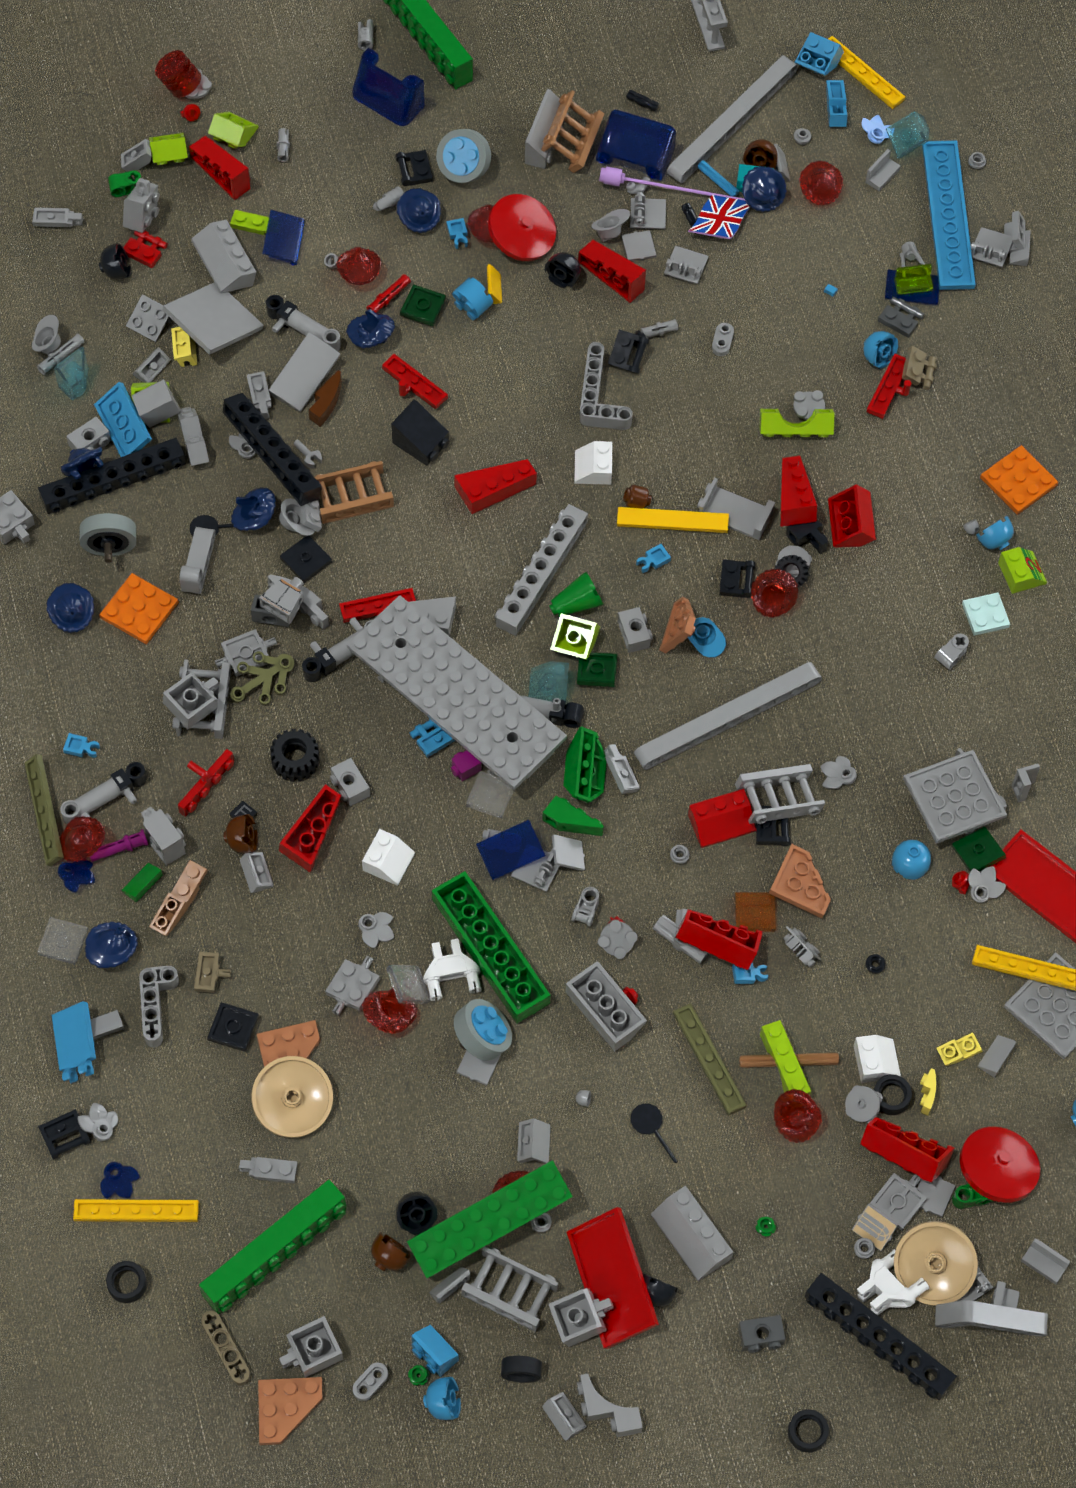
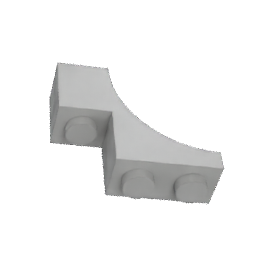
M185 407L180 409L181 412L177 416L191 466L209 462L205 440L202 436L195 408Z
M589 1374L580 1375V1382H577V1390L579 1395H583L584 1402L581 1403V1410L583 1416L587 1415L588 1421L613 1417L610 1419V1426L612 1432L616 1431L617 1437L642 1433L643 1427L639 1407L627 1408L610 1403L595 1390Z

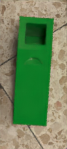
M557 795L542 814V821L558 831L597 836L603 835L604 826L598 819H592L584 810L575 808L567 799L560 798Z

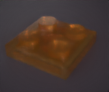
M735 892L736 927L740 925L747 926L748 930L755 932L756 929L763 932H775V896L769 894V892Z

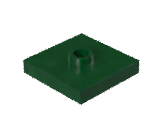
M413 284L400 310V316L434 326L446 301V295Z
M591 652L587 660L579 658L577 685L615 687L618 654Z
M986 827L952 843V848L969 872L973 868L980 872L1006 858V854Z

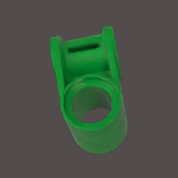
M132 170L110 175L108 183L111 195L113 197L129 195L135 188L134 185L141 178V174L138 171Z
M969 1184L959 1186L952 1196V1203L958 1209L982 1206L993 1202V1200L976 1192ZM958 1194L965 1195L967 1200H961Z

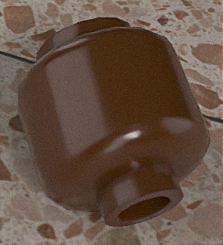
M631 485L625 489L623 502H625L628 508L643 509L650 505L652 496L649 495L648 488Z

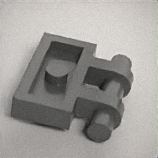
M893 297L890 303L895 305V307L892 308L887 305L878 317V322L909 338L918 325V321L914 320V318L922 319L924 313L919 311V308L916 306L912 307L906 304L905 300ZM901 309L908 312V316L900 312Z

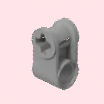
M961 633L954 635L946 645L940 648L934 658L950 670L966 653L969 644L968 637Z
M586 887L582 891L571 921H579L591 927L599 904V892L596 888ZM587 896H593L595 899L593 901H588L585 898Z

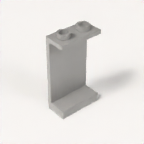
M714 478L712 483H708L705 489V497H701L698 502L697 508H699V512L729 514L728 528L760 540L774 512L775 502L768 500L766 506L717 487L718 479Z

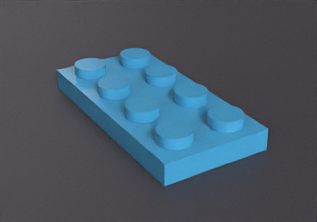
M118 382L94 404L105 427L109 430L110 437L121 457L140 451L152 440L123 383Z

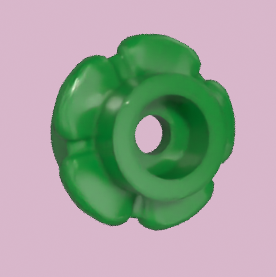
M761 1217L757 1220L756 1231L761 1233L762 1236L768 1237L771 1233L775 1232L776 1225L772 1218Z
M416 1365L409 1370L408 1377L413 1385H424L427 1382V1377H429V1372L423 1366Z

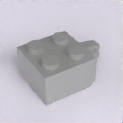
M139 178L135 188L124 200L123 227L143 233L146 227L150 226L151 221L154 217H157L159 212L157 207L160 197L158 185L150 183L149 180Z
M10 490L0 497V541L6 544L15 537H18L25 544L30 540L26 530L35 525L30 511Z
M189 673L163 692V704L188 730L217 708L218 699L214 696L213 691L219 687V682L214 677L207 682H201L194 673Z
M152 807L141 812L144 819L143 826L146 832V839L165 866L186 854L184 848L186 844L183 840L184 835L179 828L175 829L172 825L173 820L168 813L164 814L161 809L155 811Z
M588 1288L581 1289L548 1304L561 1340L568 1347L607 1331L602 1318L605 1317V1312L614 1309L613 1303L609 1298L599 1301L598 1298H594L593 1292Z
M325 1316L288 1333L286 1336L291 1348L287 1350L288 1354L279 1358L283 1369L294 1365L295 1368L300 1366L306 1378L343 1360V1355Z

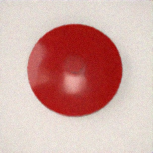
M523 194L507 195L501 198L490 211L488 217L490 236L495 245L507 256L519 261H534L542 258L552 248L556 239L554 219L549 210L535 198Z
M1002 1127L978 1129L966 1139L961 1148L959 1161L963 1176L976 1192L990 1200L1003 1203L1022 1200L1032 1192L1038 1183L1040 1163L1037 1154L1023 1137L1009 1129Z

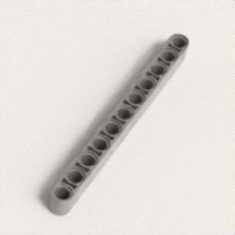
M784 55L781 56L670 164L667 174L680 183L685 182L698 169L697 166L702 160L706 161L795 74L798 65Z
M808 662L638 747L634 751V755L643 769H650L815 686L822 680V677L813 663Z

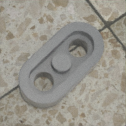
M721 323L716 328L712 351L717 356H725L730 351L734 328L729 323Z
M371 1364L353 1384V1395L357 1400H369L387 1381L388 1370L384 1364ZM380 1372L382 1375L380 1378H375L374 1374ZM361 1388L367 1389L365 1394H361L359 1391Z

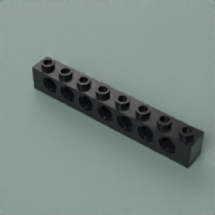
M243 393L224 399L222 413L298 504L303 506L319 500L322 490L320 482L313 477L310 470L302 464L300 458L291 451L289 445H286L281 436L272 428L271 424L264 419L261 412L253 406L251 400Z
M176 437L104 463V466L100 468L96 466L79 472L81 477L79 479H75L71 475L38 487L39 495L47 514L57 513L61 509L76 506L78 503L92 500L103 494H109L116 489L128 487L138 481H145L149 477L161 475L171 469H178L186 464L185 455Z
M823 1273L819 1274L806 1291L804 1297L809 1305L822 1310L826 1318L831 1321L835 1320L846 1333L850 1334L851 1332L857 1337V1341L861 1345L869 1346L874 1350L873 1352L878 1358L886 1359L890 1362L891 1367L895 1371L903 1372L907 1375L908 1380L912 1384L920 1385L924 1388L925 1393L929 1397L940 1400L954 1382L957 1375ZM823 1296H831L833 1298V1302H825ZM841 1308H846V1309H848L849 1312H850V1315H848V1316L842 1315V1314L840 1313V1309H841ZM856 1322H865L867 1328H859ZM880 1334L884 1340L881 1342L876 1341L873 1335ZM890 1348H899L901 1354H893ZM915 1360L918 1367H910L907 1361ZM925 1373H932L935 1380H927Z

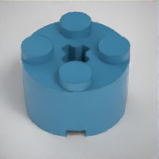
M473 277L466 279L452 293L456 299L454 302L459 310L464 309L467 311L468 317L473 321L493 304V299L490 294L488 296L485 294L486 288Z

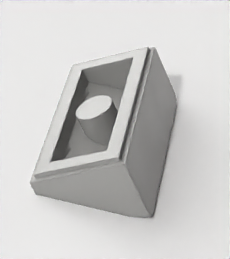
M774 144L778 154L775 170L782 174L785 182H789L790 176L785 153L777 144Z
M1030 230L1025 231V249L1011 252L1009 264L1027 266L1030 249Z
M158 347L132 374L142 382L150 383L171 359Z
M263 852L245 853L240 859V863L250 892L256 893L272 888L274 884Z
M118 1010L90 1019L93 1040L124 1029Z
M997 1035L977 1067L995 1078L1015 1047L1016 1041Z
M459 1267L429 1292L430 1295L440 1304L465 1282L470 1280V1271Z
M564 1392L548 1399L542 1406L565 1441L587 1427Z

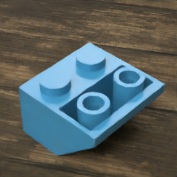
M810 32L795 63L826 76L836 68L844 51L840 44Z
M431 1325L415 1332L411 1336L412 1352L418 1359L423 1358L428 1363L426 1367L432 1374L437 1373L441 1377L459 1361V1354Z

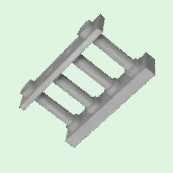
M691 0L708 52L725 49L719 28L727 27L728 21L720 0Z
M184 660V666H180V678L183 679L189 673H194L196 677H214L220 680L219 687L213 691L215 697H218L217 708L212 711L213 714H216L215 720L211 722L199 721L191 728L211 729V731H214L215 739H223L231 677L230 663L222 662V668L218 669V671L190 669L188 660ZM174 717L173 729H176L177 736H181L182 727H186Z
M811 764L740 774L735 783L737 791L744 789L748 792L754 809L748 820L749 824H762L771 820L819 814L825 805V801H815L807 782L813 771ZM790 783H800L807 803L797 804ZM780 784L783 787L789 803L788 806H779L772 787L773 785ZM754 788H765L772 808H761Z
M484 1246L482 1256L486 1257V1260L474 1283H464L461 1295L536 1332L540 1325L537 1313L549 1289L557 1292L558 1282L551 1275L545 1274L544 1276L501 1255V1252L494 1247L487 1248ZM493 1262H496L505 1268L493 1291L488 1294L482 1291L481 1285ZM514 1271L522 1275L523 1278L511 1301L506 1303L500 1300L499 1296L510 1274ZM533 1280L541 1284L542 1287L530 1310L524 1312L519 1309L518 1304L530 1281Z

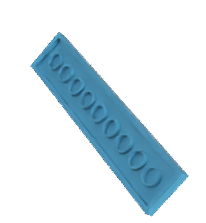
M957 140L923 141L922 151L939 290L975 289L976 284Z

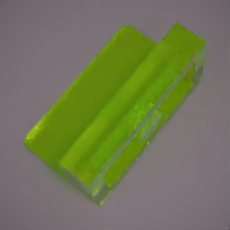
M932 265L898 267L894 278L897 294L932 291L933 284L930 275Z

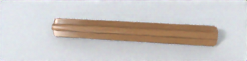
M838 1053L795 1054L800 1066L837 1065L839 1063ZM743 1055L739 1058L740 1067L777 1066L771 1055Z

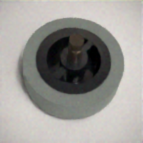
M104 513L90 516L80 524V546L89 553L104 556V561L110 563L112 562V556L125 554L136 546V525L130 518L119 514Z

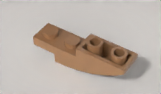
M189 860L171 893L167 894L149 927L167 937L200 890L198 887L208 870Z

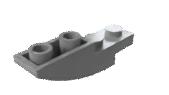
M270 574L268 576V588L279 579H284L289 583L292 580ZM302 586L300 590L303 592V602L299 609L303 614L307 613L315 626L319 625L324 630L329 626L328 616L322 611V601L313 592Z

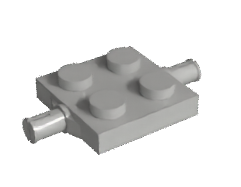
M255 629L221 643V647L225 657L215 660V664L219 668L222 666V662L230 663V667L236 677L242 675L237 671V666L240 662H246L249 666L259 668L265 666L267 663H254L253 655L255 652L260 651L264 655L269 656L267 648L277 645L276 639L273 637L263 641ZM256 655L255 659L260 661L262 660V657L260 655ZM245 665L239 666L241 671L246 670Z
M366 956L361 965L346 959L344 960L325 991L326 995L338 1002L332 1010L334 1014L339 1016L344 1006L361 1011L380 980L379 975L368 969L373 958Z
M893 1173L870 1204L899 1224L897 1228L902 1231L924 1204L927 1197L921 1194L915 1187L921 1180L918 1175L914 1174L907 1181Z

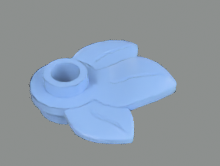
M879 115L874 116L871 120L862 119V128L872 143L880 144L894 133V126H884Z

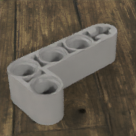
M195 528L186 566H182L180 571L181 591L201 594L214 545V529Z
M172 966L145 968L139 976L143 1035L149 1047H158L163 1041L160 991L172 990L179 984L177 970ZM166 976H174L171 980H165ZM149 977L154 978L151 982H145V979ZM148 996H155V999L152 1001L146 1000ZM151 1014L157 1015L156 1018L152 1020L147 1019V1017ZM151 1029H154L155 1035L153 1038H151Z

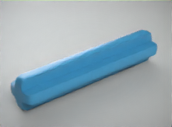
M704 160L698 164L697 167L730 196L736 197L739 194L737 188Z

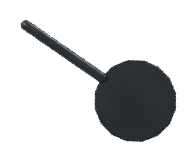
M201 515L192 520L189 530L193 536L196 527L214 529L216 536L219 528L233 527V524L218 525L214 517Z
M643 1103L638 1105L631 1114L633 1128L641 1134L650 1135L654 1133L673 1162L677 1163V1159L657 1131L662 1125L663 1116L661 1111L652 1104Z

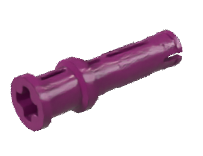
M141 829L138 833L129 836L127 834L124 835L123 839L88 850L91 861L94 862L125 850L133 851V848L142 845L148 846V842L143 829Z

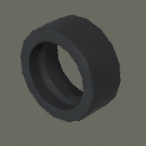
M891 1074L883 1076L876 1082L874 1091L880 1092L888 1084L896 1085L903 1090L904 1099L899 1105H889L882 1100L879 1111L887 1115L900 1114L908 1108L912 1098V1089L909 1083L901 1076Z
M122 1261L111 1267L107 1273L106 1284L109 1293L115 1300L122 1303H131L142 1297L146 1290L147 1280L145 1272L140 1265L132 1261ZM130 1270L138 1276V1287L131 1293H120L114 1285L115 1277L122 1271Z
M507 1356L502 1359L501 1377L508 1381L520 1383L539 1381L541 1378L542 1362L530 1356Z
M805 1409L799 1411L792 1417L788 1426V1437L791 1444L802 1452L811 1453L818 1451L824 1446L829 1435L827 1420L821 1413L815 1410ZM803 1419H812L820 1426L821 1435L813 1443H805L797 1437L796 1426Z

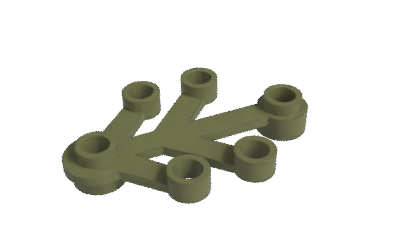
M260 651L255 652L253 655L254 663L261 664L263 662L274 665L270 669L249 666L246 662H240L237 666V671L240 674L248 673L258 676L242 687L236 686L232 688L230 699L235 703H240L244 700L247 692L263 683L262 693L258 700L260 704L267 705L270 702L269 693L272 676L278 672V683L275 685L274 691L278 695L284 694L286 691L285 680L287 672H290L294 667V659L288 654H281L276 658L266 656ZM260 655L262 660H256L255 656ZM287 660L288 665H282L281 661ZM245 665L246 670L241 671L239 666ZM277 686H282L284 690L279 692ZM235 691H240V692H241V696H240V697L235 696L234 692H235ZM266 696L268 698V701L263 702L261 700V697Z

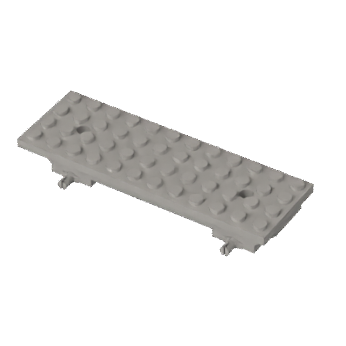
M401 595L347 644V648L379 675L377 677L379 681L389 683L489 769L487 771L492 777L497 775L513 790L525 779H528L567 739V735Z

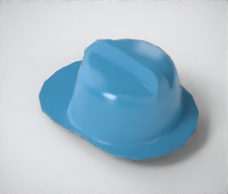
M704 617L696 618L694 623L695 631L688 639L703 656L716 657L720 655L726 646L723 633L710 619Z

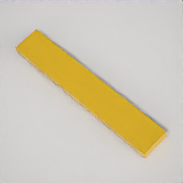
M831 36L828 38V40L840 44L844 51L838 64L890 108L894 109L905 100V96L835 37Z
M618 507L617 526L728 533L729 514Z
M980 945L976 946L972 965L1076 991V969Z
M75 1199L73 1220L93 1222H198L199 1201Z

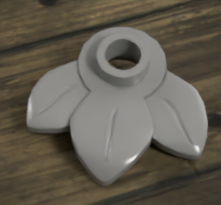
M240 433L239 436H229L230 446L237 450L241 457L248 459L256 454Z
M838 756L835 762H825L820 766L822 772L827 776L822 786L828 789H838L843 784L850 785L857 777V773L851 767L849 759L843 756Z
M993 866L987 867L981 872L973 868L969 873L968 882L972 887L970 894L976 902H985L988 898H997L1005 890L1006 884L996 882V871ZM978 889L983 891L981 896L977 895Z
M379 912L375 915H363L359 919L358 924L363 932L362 939L364 943L370 948H375L378 941L388 942L393 940V931L388 926L393 917L386 912ZM370 922L372 925L367 927L365 923Z
M98 1103L92 1104L89 1115H81L77 1118L80 1127L85 1132L92 1133L98 1141L108 1140L113 1133V1128L118 1123L116 1112L111 1111L107 1113L106 1109Z

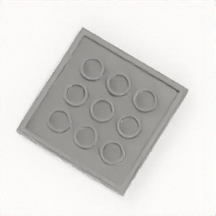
M215 282L163 305L162 309L209 355L263 330L264 326L229 292L220 293Z
M974 750L903 776V780L936 844L1007 817V813Z
M1056 952L1047 961L1048 963L1075 969ZM1029 979L1004 1004L1003 1007L1062 1059H1065L1076 1048V991Z

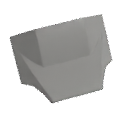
M144 139L121 154V167L123 170L137 171L150 163L152 156L150 141Z

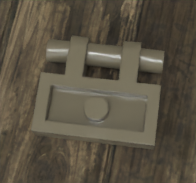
M911 346L907 351L902 378L910 380L915 386L922 382L924 383L923 389L929 390L934 380L933 371L936 370L937 366L935 363L936 358L930 356L927 361L925 360V352Z

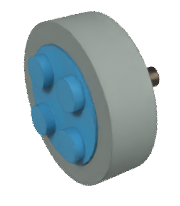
M471 129L453 130L446 134L438 145L437 163L443 175L451 181L458 183L473 182L481 178L490 166V146L487 140L477 131Z
M482 999L471 1000L455 1014L454 1029L460 1041V1047L466 1049L476 1058L485 1061L494 1060L510 1047L512 1032L509 1023L502 1012L490 1002Z

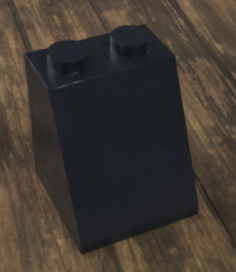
M415 399L391 423L392 443L426 466L431 461H435L439 452L449 445V431Z

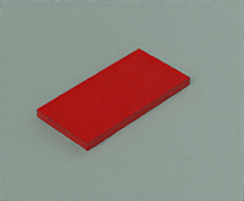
M1020 829L1002 849L1006 854V858L990 866L995 867L996 882L1006 884L1005 889L1076 943V871Z
M616 1207L567 1231L584 1289L588 1288L592 1291L594 1298H598L599 1301L609 1298L614 1306V1309L605 1312V1317L602 1318L607 1331L599 1334L603 1348L609 1349L658 1326L659 1322L621 1208Z

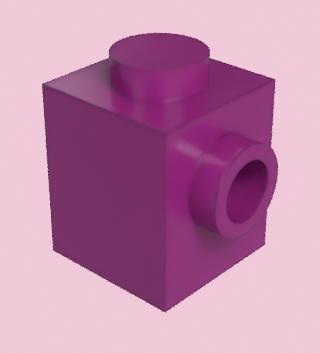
M466 750L454 755L452 767L450 768L455 777H459L461 781H464L481 771V762Z

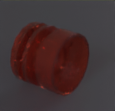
M180 50L167 53L160 59L155 68V75L174 97L180 98L191 94L201 81L200 71Z

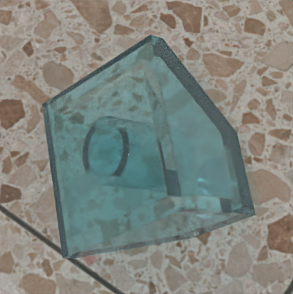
M915 111L886 128L898 159L925 144L929 139L930 130L923 115Z
M81 346L54 367L58 387L71 400L83 395L87 389L88 364L85 349Z
M549 661L531 668L528 697L547 701L559 698L566 701L569 663Z

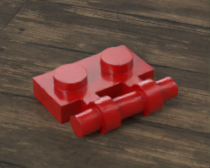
M145 230L143 233L134 231V235L139 238L136 240L131 237L123 248L129 258L153 268L162 256L161 251L158 250L159 247L166 249L168 243L158 236L150 235ZM146 241H148V242L152 243V245H151V246H148V245H146V244H144V243H145Z

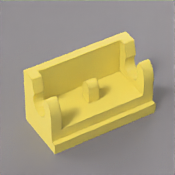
M181 327L171 328L174 360H177L182 367H185V361L190 362L192 366L197 365L195 341Z

